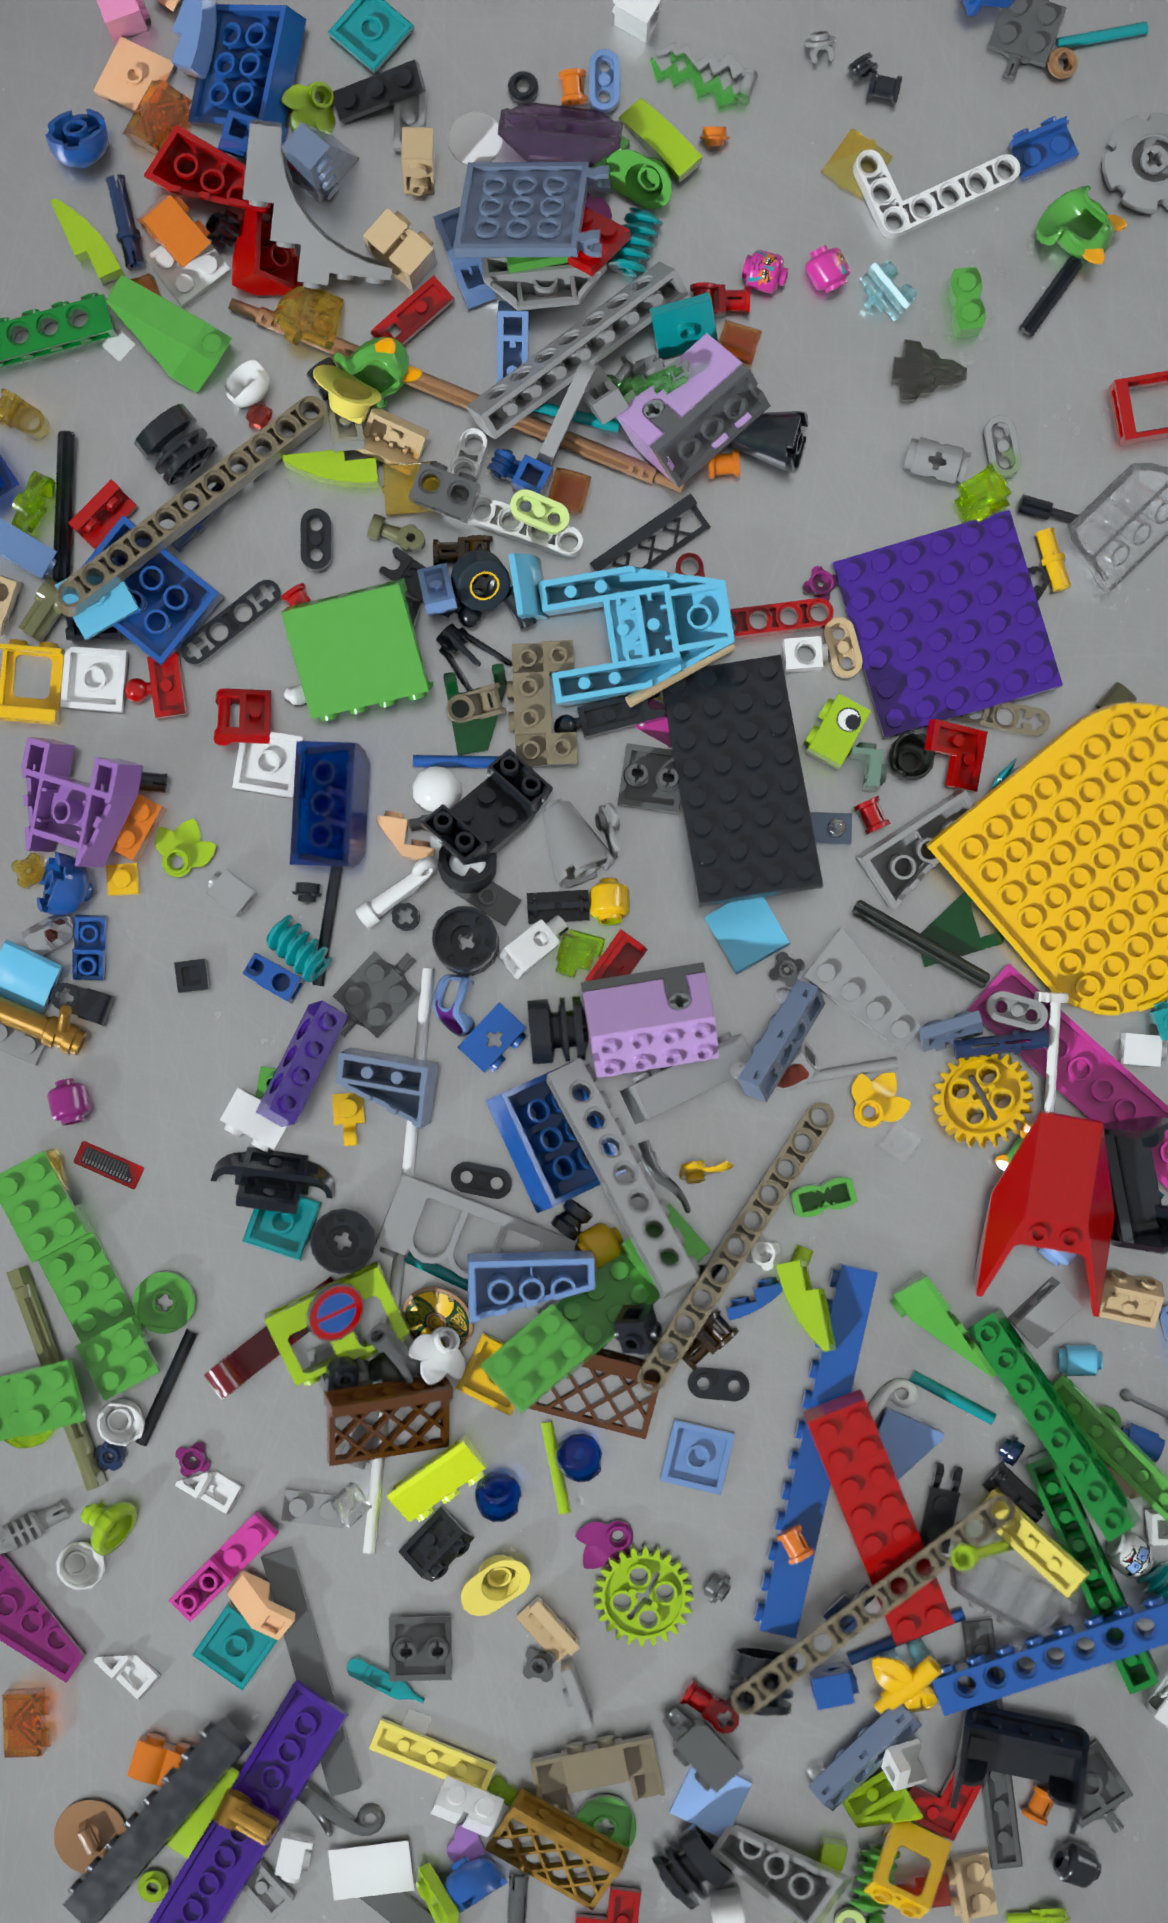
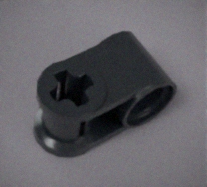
M61 983L53 988L50 998L52 1004L60 1010L63 1006V1000L58 998L60 992L66 993L67 989H70L69 994L74 996L72 1002H66L65 1005L71 1007L72 1014L77 1015L78 1018L104 1026L114 996L69 983Z

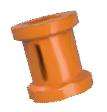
M580 68L560 71L558 75L559 79L562 80L563 88L561 105L580 106L586 104L587 96L584 95L583 78L586 77V71Z
M733 449L732 453L717 454L708 462L709 479H714L717 475L730 474L740 477L738 449Z
M800 1524L794 1525L776 1535L778 1541L782 1542L790 1557L788 1559L790 1565L799 1563L815 1553L814 1549L809 1548L804 1539Z
M1035 1784L1033 1788L1035 1792L1027 1808H1023L1021 1813L1034 1822L1047 1826L1049 1822L1047 1817L1054 1802L1050 1800L1047 1788Z

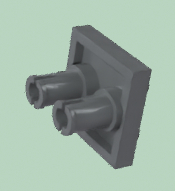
M627 743L617 805L678 814L681 798L678 787L679 778L675 769L672 750Z
M451 1616L389 1617V1681L452 1680Z

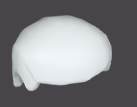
M256 359L248 360L237 367L226 380L224 385L228 391L226 395L238 407L252 406L261 401L267 393L270 377Z
M439 766L427 767L417 774L412 784L413 798L426 811L434 812L442 804L451 809L459 802L462 796L461 781L449 769Z
M116 1399L106 1404L99 1411L97 1428L100 1436L108 1443L128 1446L142 1437L145 1419L142 1410L133 1401Z
M83 1541L68 1544L60 1551L55 1562L57 1576L66 1586L75 1590L91 1589L101 1581L106 1570L104 1556L97 1554L91 1544Z

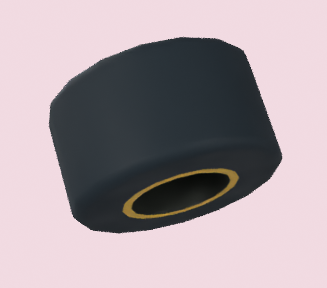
M474 550L465 553L452 568V587L464 605L473 610L486 611L495 608L504 601L509 593L511 584L509 572L499 558L487 550Z

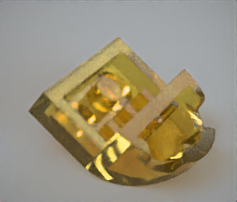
M304 286L296 287L285 294L276 306L273 314L274 324L279 323L285 332L284 338L295 346H298L301 339L330 351L335 343L344 299L321 289H312Z

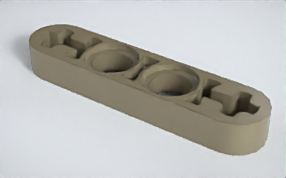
M1010 702L985 709L982 717L979 719H972L968 715L949 720L1031 737L1044 734L1050 725V718L1044 710ZM1002 708L1010 709L1014 715L1013 722L1009 725L1000 724L997 720V712ZM1019 710L1025 712L1022 718L1032 719L1035 714L1039 715V721L1043 722V726H1039L1034 731L1032 730V724L1022 722L1021 728H1016L1020 719Z

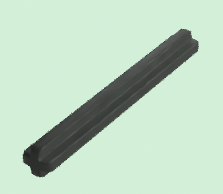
M858 900L852 910L853 915L980 988L986 986L991 976L988 972L863 900Z

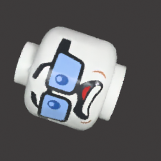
M1127 1531L1107 1545L1106 1552L1109 1564L1126 1577L1136 1578L1141 1574H1147L1153 1566V1548L1137 1534Z

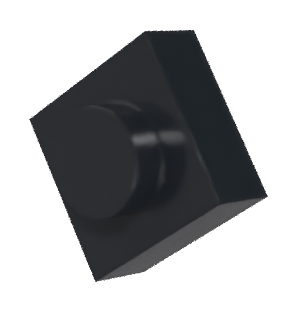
M205 958L174 962L178 993L210 989Z

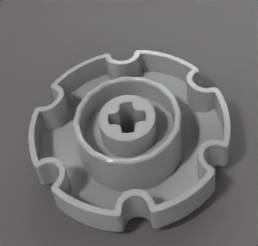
M1152 112L1146 122L1141 121L1138 116H1134L1122 123L1108 141V145L1113 148V152H1106L1103 157L1102 169L1105 182L1110 191H1121L1123 197L1120 202L1134 211L1154 213L1158 204L1164 205L1168 210V115ZM1148 161H1157L1158 164H1154L1151 167L1147 164Z

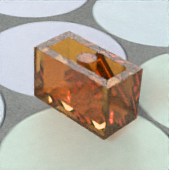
M152 80L122 134L150 153L157 154L176 124L178 126L182 125L187 120L190 114L188 108L192 100L165 81Z
M45 1688L7 1689L2 1695L4 1758L42 1756L46 1752L47 1747L51 1746L52 1742L51 1728H46V1716L50 1715L51 1709L50 1697L45 1696Z

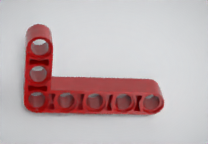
M685 553L678 558L675 567L676 574L685 575L680 567L684 562L689 561L695 563L698 568L697 573L693 576L705 577L702 559L697 554ZM824 598L730 609L731 618L736 624V629L734 630L735 640L820 630L825 628L831 621L834 613L832 604ZM814 607L824 608L827 618L823 621L814 620L811 616V609ZM786 610L792 611L796 615L797 622L792 625H786L781 621L780 614ZM755 614L762 615L766 620V626L761 629L752 627L749 621L750 617Z

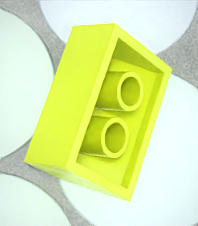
M465 1434L393 1485L386 1497L409 1523L415 1518L421 1522L434 1512L432 1506L441 1500L444 1504L448 1503L459 1494L457 1489L466 1482L471 1486L483 1478L485 1475L482 1471L486 1469L487 1464Z

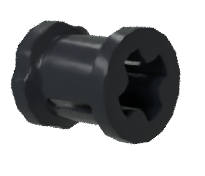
M873 70L867 98L877 96L890 99L892 103L896 104L903 76L898 75L896 78L879 75L876 70Z
M399 903L392 911V922L402 931H411L418 926L420 913L410 903ZM411 909L413 912L410 916L413 918V921L410 924L404 922L401 925L399 923L401 917L398 915L401 910L407 912Z

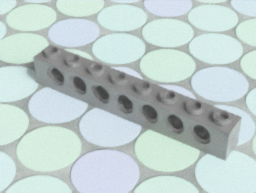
M658 262L469 403L466 407L479 429L493 439H497L569 385L582 360L592 365L597 364L652 322L650 308L676 302L689 295L677 271L670 266Z
M579 1058L549 1073L546 1082L662 1299H665L696 1283L699 1277L697 1272L700 1271V1268L692 1254L687 1256L682 1246L685 1244V1240L677 1227L672 1228L667 1218L670 1216V1212L662 1199L658 1201L652 1191L655 1189V1184L648 1172L643 1174L638 1165L641 1159L636 1148L633 1145L628 1146L623 1136L626 1135V1131L619 1118L614 1119L610 1113L609 1108L612 1106L608 1096L604 1091L599 1092L594 1081L597 1078L590 1064L585 1065L582 1059ZM577 1089H583L588 1093L589 1098L585 1101H578L573 1097L572 1093ZM591 1116H598L602 1119L604 1125L600 1128H592L588 1125L587 1119ZM605 1143H612L617 1147L618 1153L612 1156L606 1155L602 1151L601 1146ZM620 1170H626L631 1173L633 1180L629 1183H622L617 1179L616 1173ZM636 1197L643 1198L647 1203V1208L641 1211L636 1210L632 1207L631 1200ZM649 1225H657L662 1231V1236L651 1238L647 1235L645 1228ZM670 1252L675 1255L677 1263L673 1266H667L661 1261L660 1255Z

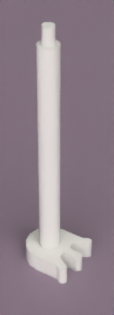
M1035 991L1034 1000L1050 1003L1044 1111L1055 1113L1061 1003H1068L1069 993Z

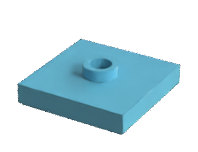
M92 575L87 579V582L92 585H98L103 581V578L98 575ZM63 580V581L59 582L58 584H56V585H55L56 589H57L58 586H59L62 582H64L65 580ZM123 580L81 614L73 617L84 639L88 640L136 613L140 608ZM67 594L62 598L68 604H73L79 600L78 596L74 594Z

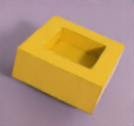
M138 863L106 865L108 896L140 894Z

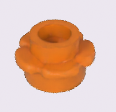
M703 127L702 136H699V138L705 140V146H724V140H729L730 136H727V127Z

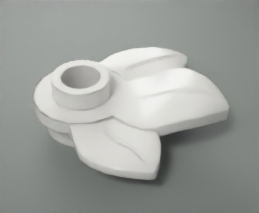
M439 1327L431 1335L422 1334L410 1346L409 1356L421 1361V1375L428 1385L439 1382L447 1373L454 1379L460 1380L465 1371V1358L458 1350L460 1338L457 1332L451 1328ZM441 1339L445 1341V1347L442 1345Z

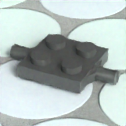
M1014 0L1009 8H1001L987 49L1001 53L1009 59L1003 73L1004 77L1008 78L1010 74V79L1014 80L1020 63H1031L1043 68L1046 67L1067 7L1048 0Z
M374 951L333 994V997L344 1007L348 1015L342 1029L347 1024L349 1025L341 1032L344 1037L358 1024L367 1028L378 1038L420 994L408 983L404 975L416 962L412 957L403 965L411 957L408 952L394 966L386 962Z
M1096 1740L1089 1745L1085 1798L1078 1824L1082 1829L1091 1822L1104 1818L1112 1832L1117 1833L1119 1831L1113 1820L1120 1830L1124 1828V1824H1122L1115 1811L1122 1802L1133 1796V1793L1101 1743Z

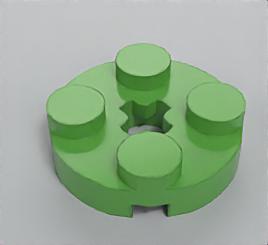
M160 1271L148 1276L138 1285L133 1295L132 1305L136 1317L145 1328L154 1333L168 1334L184 1327L195 1311L196 1298L192 1285L187 1279L174 1272ZM163 1294H167L168 1299L173 1301V1305L168 1306L166 1311H162L161 1305L156 1304V1299L162 1298Z
M598 1795L589 1798L576 1814L575 1819L600 1833L601 1829L596 1828L597 1824L602 1823L603 1819L609 1820V1823L614 1825V1830H608L605 1836L628 1849L635 1840L636 1819L628 1803L616 1796Z

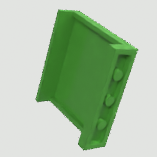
M404 578L289 606L281 612L311 719L321 717V721H329L338 718L340 712L350 710L351 714H358L367 711L368 706L378 703L381 708L398 703L397 699L407 696L410 701L426 697V692H429L434 686L433 681L429 682L404 594L408 590Z

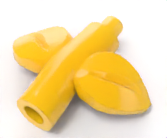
M928 1655L913 1670L905 1662L889 1657L872 1658L875 1678L884 1688L880 1692L881 1698L874 1703L875 1709L880 1714L888 1708L895 1710L902 1704L910 1712L927 1711L936 1706L938 1702L936 1692L928 1685L942 1674V1670L933 1657Z

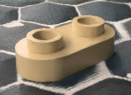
M843 617L833 618L823 631L824 641L828 647L830 664L833 672L838 677L849 679L859 673L863 664L853 624L848 619ZM835 629H841L844 632L842 639H836L833 636ZM844 658L850 659L852 662L851 668H843L841 660Z

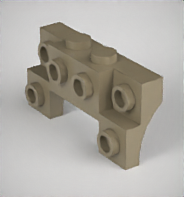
M573 640L512 644L513 681H507L508 700L514 699V712H508L509 730H515L516 755L531 768L578 764L577 732L552 733L550 674L574 669Z
M652 1734L622 1740V1738L615 1739L614 1735L603 1736L596 1739L597 1743L585 1745L582 1741L566 1745V1749L561 1750V1753L530 1759L538 1798L569 1815L574 1814L570 1793L630 1781L634 1802L639 1801L641 1798L665 1795Z

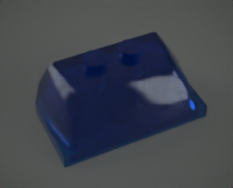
M296 741L290 865L353 868L360 864L365 856L370 762L366 751L360 744L355 742Z

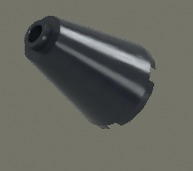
M804 411L764 412L728 445L782 470L795 473V468H798L801 463L807 436H803L802 426L808 427V414Z

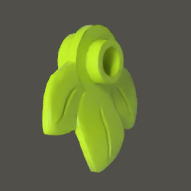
M315 81L308 86L295 84L283 93L281 103L292 110L289 120L292 132L301 122L320 131H325L328 134L332 132L335 125V115L331 108L334 94L330 86L324 82ZM315 92L320 96L319 103L315 99Z
M189 819L181 823L174 832L160 826L155 835V847L163 856L162 867L172 877H183L192 868L205 866L210 862L216 851L215 843L201 841L200 828L195 819ZM175 857L183 859V865L180 868H175L172 864Z

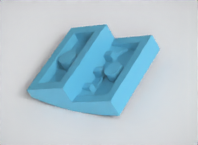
M508 554L517 615L521 619L534 617L537 621L550 619L548 615L542 612L538 581H544L540 558L530 554Z
M764 897L730 902L704 917L736 974L743 972L790 945L788 938Z
M6 939L0 950V996L44 1014L50 994L57 984L62 966Z

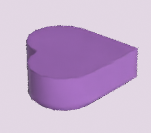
M464 1822L459 1823L455 1828L454 1838L449 1842L447 1848L449 1859L455 1863L467 1856L468 1860L486 1854L480 1835L463 1828Z

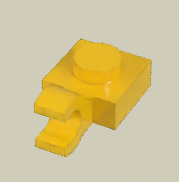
M355 1093L332 1094L334 1125H343L344 1146H358L357 1124L366 1123L364 1098Z

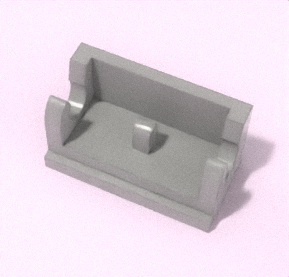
M1051 1277L1016 1309L1008 1319L1038 1349L1076 1314L1082 1306L1058 1280Z

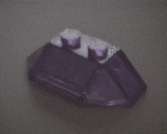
M530 103L513 109H501L498 125V135L526 162H589L590 167L620 149L623 130L622 122L614 121L609 116L595 109L543 103Z

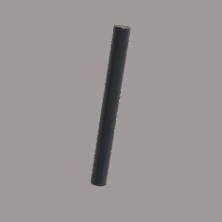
M331 863L317 949L318 951L322 947L328 948V952L325 955L326 959L329 958L343 865ZM326 970L320 977L312 981V985L324 987Z
M186 1329L145 1419L143 1435L135 1441L136 1443L147 1447L197 1337V1332Z

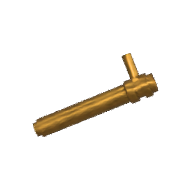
M0 996V1023L41 1040V1044L50 1048L56 1046L60 1048V1052L66 1055L71 1053L78 1055L80 1053L87 1033L81 1031L80 1026L73 1023L70 1024L72 1015L70 1006H62L59 1010V1017H49Z

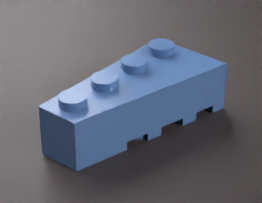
M592 1250L467 1254L468 1314L470 1324L481 1321L483 1318L494 1315L500 1316L512 1310L523 1307L529 1308L539 1305L538 1303L552 1299L557 1300L595 1289V1261Z

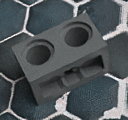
M430 461V464L422 462L408 496L410 502L468 524L481 491L480 484L476 483L477 478L464 472H459V475L447 472L448 467L436 461ZM428 478H436L440 481V486L435 491H427L423 488L424 481ZM457 489H465L468 491L469 497L466 501L458 503L452 499L453 492Z

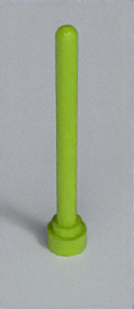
M1005 1540L979 1547L965 1543L953 1549L951 1561L957 1569L966 1571L976 1567L981 1559L1015 1549Z

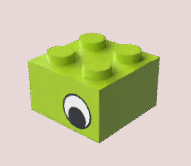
M839 693L834 700L828 698L818 716L823 720L819 727L813 725L803 743L808 746L805 754L838 771L871 710Z

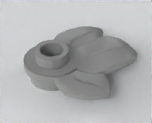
M607 803L599 807V812L595 813V821L598 830H603L605 833L608 848L616 859L618 858L617 852L622 850V846L615 836V831L620 828L619 813L612 803Z

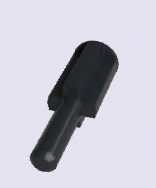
M1025 494L1021 496L1018 503V512L1046 520L1051 516L1078 524L1081 516L1078 514L1054 508L1052 502Z

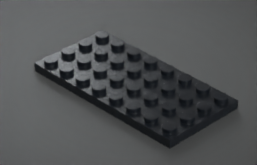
M781 654L705 666L662 690L674 764L679 778L678 787L699 907L823 888V879Z

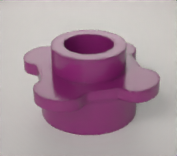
M815 566L811 570L812 575L810 579L804 582L803 590L807 594L812 593L818 598L829 600L833 587L838 586L837 577L835 574L831 575L825 571L823 567ZM822 581L824 586L820 587L818 582Z
M196 1442L192 1447H179L175 1455L179 1459L180 1472L183 1476L190 1477L192 1473L198 1471L206 1472L210 1468V1462L204 1454L205 1445L203 1443ZM190 1457H195L196 1461L191 1462Z

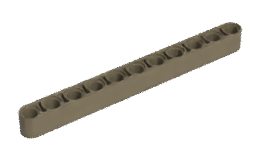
M306 396L67 578L58 586L56 591L57 608L68 617H75L81 614L283 458V455H287L318 431L322 426L325 411L322 401L314 396ZM306 410H311L318 416L309 419L302 413ZM283 428H288L294 434L290 437H285L279 431ZM264 446L270 449L271 452L267 455H261L255 449ZM240 464L245 466L247 471L236 473L232 470V467ZM219 483L223 486V489L214 492L208 488V485ZM188 501H194L199 504V508L188 510L184 507V504ZM169 519L175 522L176 525L171 529H166L160 526V522ZM140 538H147L152 543L148 547H139L135 542ZM121 556L128 562L123 566H116L111 560ZM92 575H98L103 578V581L98 585H92L87 582V579ZM67 594H74L78 596L79 600L73 604H68L62 598Z
M817 1102L810 1106L782 1147L663 1332L661 1340L657 1342L652 1354H649L637 1374V1382L644 1391H659L670 1378L833 1124L835 1113L829 1104ZM820 1109L826 1113V1124L817 1125L813 1122L811 1117L813 1110ZM798 1135H805L809 1138L811 1145L809 1150L801 1151L796 1147L795 1138ZM781 1161H789L793 1165L794 1173L791 1177H784L779 1173L778 1165ZM770 1186L776 1190L777 1199L774 1203H767L763 1200L761 1192L764 1187ZM754 1212L760 1217L761 1224L758 1229H750L746 1226L745 1216L747 1213ZM732 1238L740 1239L743 1242L744 1251L741 1255H733L729 1252L728 1243ZM716 1264L723 1265L727 1270V1277L722 1282L715 1281L711 1276V1269ZM699 1290H704L710 1295L711 1301L706 1308H700L694 1302L695 1293ZM683 1316L689 1317L694 1323L693 1331L690 1334H682L677 1328V1322ZM664 1343H672L677 1349V1355L671 1361L664 1360L660 1355V1348ZM648 1369H654L660 1375V1381L655 1387H648L643 1381V1375Z
M1002 1495L993 1496L738 1686L732 1696L734 1709L742 1715L755 1713L953 1564L951 1557L944 1556L940 1547L945 1539L952 1538L958 1545L968 1543L975 1547L1012 1520L1015 1514L1013 1502L1008 1497ZM999 1500L1004 1501L1009 1510L1007 1516L1002 1519L995 1518L991 1512L992 1505ZM973 1519L979 1520L983 1525V1532L977 1538L970 1537L966 1532L967 1523ZM922 1557L929 1558L933 1564L931 1573L926 1576L919 1575L915 1570L917 1560ZM897 1576L905 1578L908 1584L907 1590L899 1595L894 1594L890 1590V1582ZM875 1595L882 1600V1608L879 1612L869 1613L865 1610L864 1602L869 1596ZM850 1614L856 1618L857 1626L854 1631L844 1632L840 1629L839 1620L842 1616ZM818 1634H827L831 1638L832 1644L828 1650L819 1651L814 1647L813 1641ZM801 1653L805 1656L806 1665L803 1669L794 1670L789 1666L788 1658L791 1654ZM768 1672H775L781 1678L780 1685L775 1689L766 1688L762 1682L763 1676ZM740 1692H751L755 1697V1704L750 1708L741 1707L737 1702V1696Z

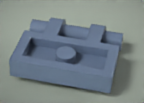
M966 1010L955 1014L952 1019L945 1021L936 1019L925 1023L924 1027L919 1028L923 1051L926 1052L932 1049L940 1051L946 1049V1045L952 1044L953 1040H964L983 1035V1023L979 1011L971 1012Z

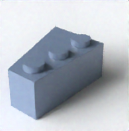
M350 1047L339 1052L335 1083L368 1101L372 1100L385 1107L388 1112L394 1115L398 1114L412 1122V1125L421 1129L431 1123L438 1062Z

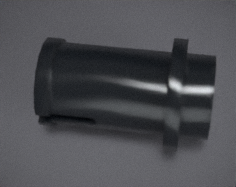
M142 772L139 790L166 793L167 784L155 782L166 783L168 774Z

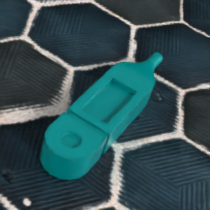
M353 1657L348 1661L346 1669L351 1677L363 1681L368 1686L394 1699L416 1700L423 1704L425 1699L418 1696L407 1681L390 1682L389 1671L373 1663L371 1664L361 1657Z

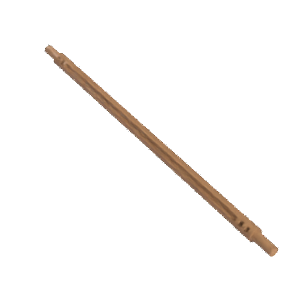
M232 298L229 303V310L256 320V324L330 354L340 353L348 356L360 347L263 306L257 308L235 298ZM425 372L415 381L404 382V384L466 409L469 403L480 396L477 393ZM527 415L515 424L513 428L545 440L552 424ZM567 431L560 446L650 484L656 482L678 492H682L685 485L684 483L678 488L654 465L571 431Z

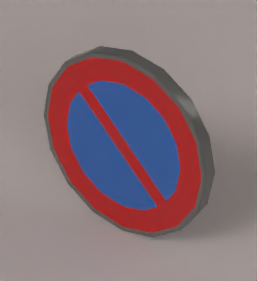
M340 1282L328 1285L319 1291L310 1302L307 1310V1325L310 1332L321 1341L328 1342L343 1339L352 1333L360 1323L364 1313V1300L360 1291L350 1284Z

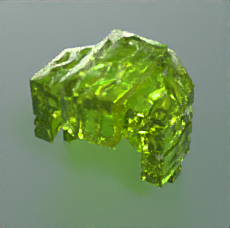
M992 463L988 464L983 471L957 486L960 489L961 496L954 501L959 510L962 511V515L965 516L964 518L967 522L977 519L978 523L1010 506L1007 498L1012 492L1002 478L1001 473L994 469Z
M570 929L569 934L563 933L556 957L558 965L555 972L575 977V973L579 968L591 970L594 956L601 957L605 938Z

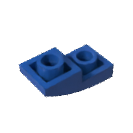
M75 915L74 948L72 949L73 980H104L107 915Z
M776 1276L758 1280L759 1286L752 1287L755 1300L750 1301L749 1296L732 1299L731 1305L725 1307L729 1321L751 1314L774 1300L783 1291L781 1282L776 1280Z

